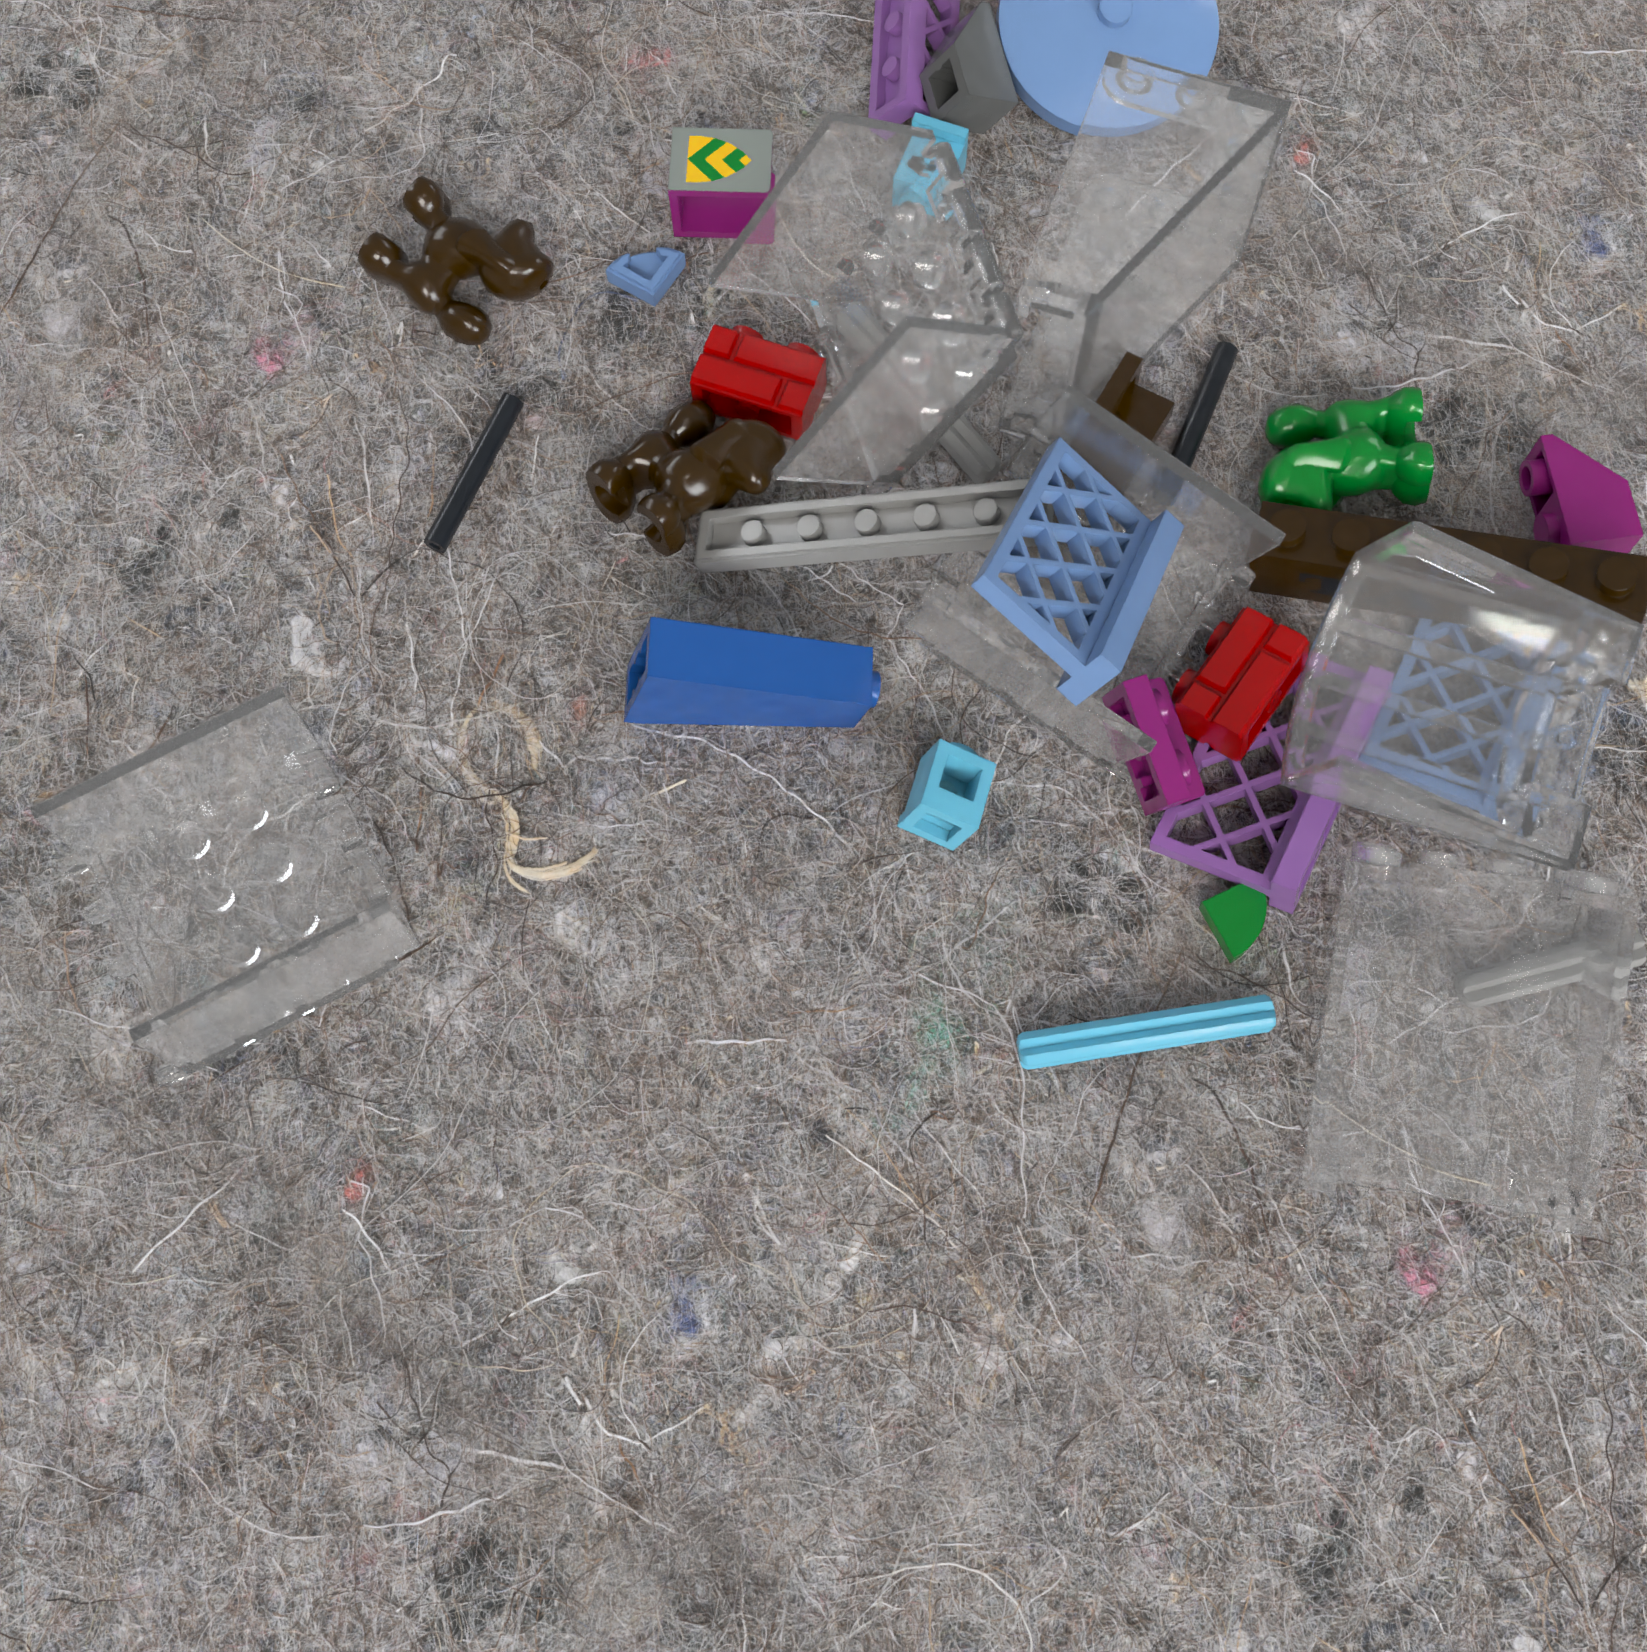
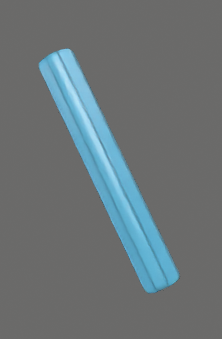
M1263 994L1022 1032L1018 1035L1016 1042L1017 1053L1022 1068L1030 1070L1267 1033L1276 1026V1012L1271 998Z

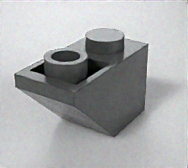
M981 1L945 36L919 75L930 116L967 128L969 132L984 134L1019 104L990 3Z

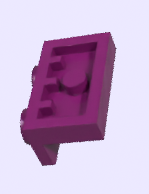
M1147 674L1121 682L1102 697L1145 816L1204 795L1205 788L1163 678L1157 677L1149 680Z

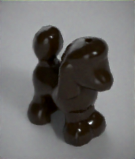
M420 176L413 181L402 199L403 207L413 215L414 221L428 231L425 235L421 259L409 263L406 253L395 242L378 232L371 234L364 241L358 254L359 264L372 279L404 292L413 306L424 313L436 316L446 336L456 342L472 346L481 345L489 338L492 325L489 316L481 308L470 303L456 301L453 298L455 287L460 280L480 276V280L488 292L501 300L519 302L540 294L550 283L554 271V264L551 259L543 254L534 242L535 231L531 222L522 219L510 221L492 238L484 227L476 222L463 217H452V206L449 198L435 181L424 176Z
M690 400L680 403L670 410L660 430L646 431L638 436L631 447L621 455L612 459L604 458L595 462L587 470L586 480L596 506L609 521L615 524L626 521L632 515L636 503V494L643 490L655 489V493H651L640 500L637 505V512L645 515L653 522L643 532L647 541L657 552L668 557L680 551L685 544L686 528L684 522L689 517L706 511L709 507L723 508L738 490L757 495L766 491L770 485L771 472L781 465L786 456L787 448L783 437L773 426L766 421L758 419L733 418L713 431L716 416L710 405L701 400Z

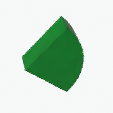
M1242 883L1203 901L1199 906L1200 912L1229 963L1240 958L1251 947L1259 936L1266 918V895Z

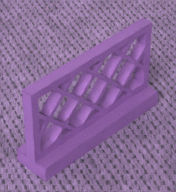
M1308 655L1307 666L1301 673L1303 675L1298 677L1287 695L1294 694L1304 717L1276 728L1272 727L1269 720L1262 729L1263 732L1258 735L1247 751L1249 752L1269 744L1281 770L1249 781L1240 761L1235 762L1215 750L1211 751L1212 748L1208 743L1203 744L1198 741L1192 756L1199 774L1202 768L1228 760L1239 785L1206 796L1204 793L1203 796L1195 801L1185 802L1165 809L1150 840V850L1235 884L1242 883L1268 896V905L1293 914L1357 770L1356 765L1366 748L1381 707L1385 706L1394 674L1369 666L1366 674L1363 675ZM1322 682L1347 690L1341 704L1317 713L1314 712L1304 691L1305 688ZM1332 722L1326 735L1321 725ZM1311 729L1320 748L1317 757L1291 766L1279 740ZM1308 774L1307 779L1303 787L1301 788V785L1297 778ZM1287 782L1296 801L1293 809L1266 819L1255 793ZM1245 797L1256 823L1223 834L1212 808ZM1203 812L1214 836L1213 839L1194 846L1170 838L1177 821ZM1284 827L1277 842L1272 831ZM1262 835L1271 853L1264 873L1261 874L1237 864L1230 846ZM1220 850L1223 858L1210 853Z

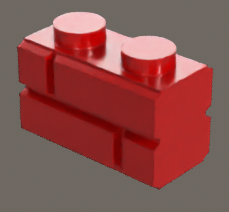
M715 324L712 326L705 342L703 354H700L691 374L690 388L692 400L706 402L710 405L715 415L728 419L740 418L766 421L782 436L803 442L806 439L813 422L814 413L817 412L826 389V358L820 357L813 348L803 343L792 342L784 346L765 340L759 332L747 326L737 325L729 329Z
M1248 606L1242 608L1232 624L1221 621L1207 642L1205 654L1209 655L1198 672L1188 668L1183 673L1171 696L1172 702L1175 703V710L1184 734L1203 744L1208 743L1212 749L1235 762L1241 761L1307 666L1310 645L1307 637L1283 624H1275L1273 619Z

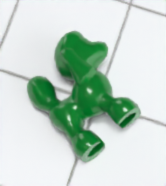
M1413 386L1404 387L1387 397L1369 401L1358 399L1338 400L1325 410H1316L1309 405L1301 403L1286 404L1275 409L1267 417L1265 435L1270 444L1277 448H1284V450L1275 454L1261 471L1258 482L1260 503L1268 501L1331 511L1333 507L1337 508L1344 498L1358 497L1373 490L1382 489L1391 490L1393 495L1403 504L1417 506L1426 503L1433 476L1434 456L1431 443L1428 441H1417L1415 435V422H1421L1423 417L1421 389ZM1314 438L1323 439L1321 441L1309 442Z

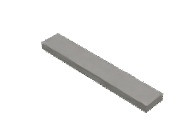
M1030 479L706 510L701 512L694 565L701 573L991 550ZM1042 503L1049 522H1053L1054 509L1052 504ZM1023 537L1026 547L1036 546L1034 538Z

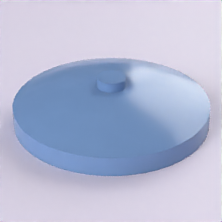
M999 0L996 13V27L1018 96L1033 112L1051 125L1067 133L1095 140H1122L1137 137L1163 126L1176 117L1194 98L1206 79L1216 54L1219 38V16L1216 0Z

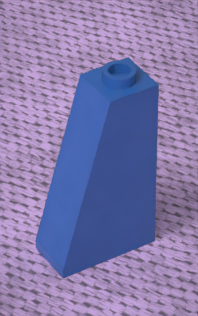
M650 617L627 665L624 722L636 724L854 728L866 712L876 706L880 695L881 677L879 671L873 670V647Z

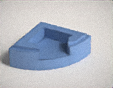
M657 247L656 252H646L631 257L627 253L617 258L607 267V280L611 284L655 307L685 268V254L666 247Z

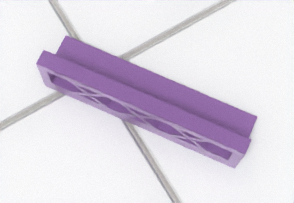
M875 0L868 126L886 135L910 117L913 118L916 112L931 117L927 102L923 100V87L919 77L931 59L925 46V40L928 38L935 52L945 36L959 23L960 0H933L940 13V22H938L927 0Z

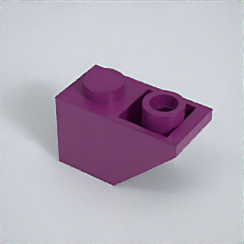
M1553 434L1541 435L1519 469L1521 491L1524 496L1530 497L1535 515L1533 526L1534 539L1629 553L1644 534L1628 480Z

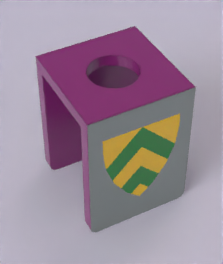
M672 128L668 195L674 237L770 239L772 237L775 175L772 173L773 132L771 130Z

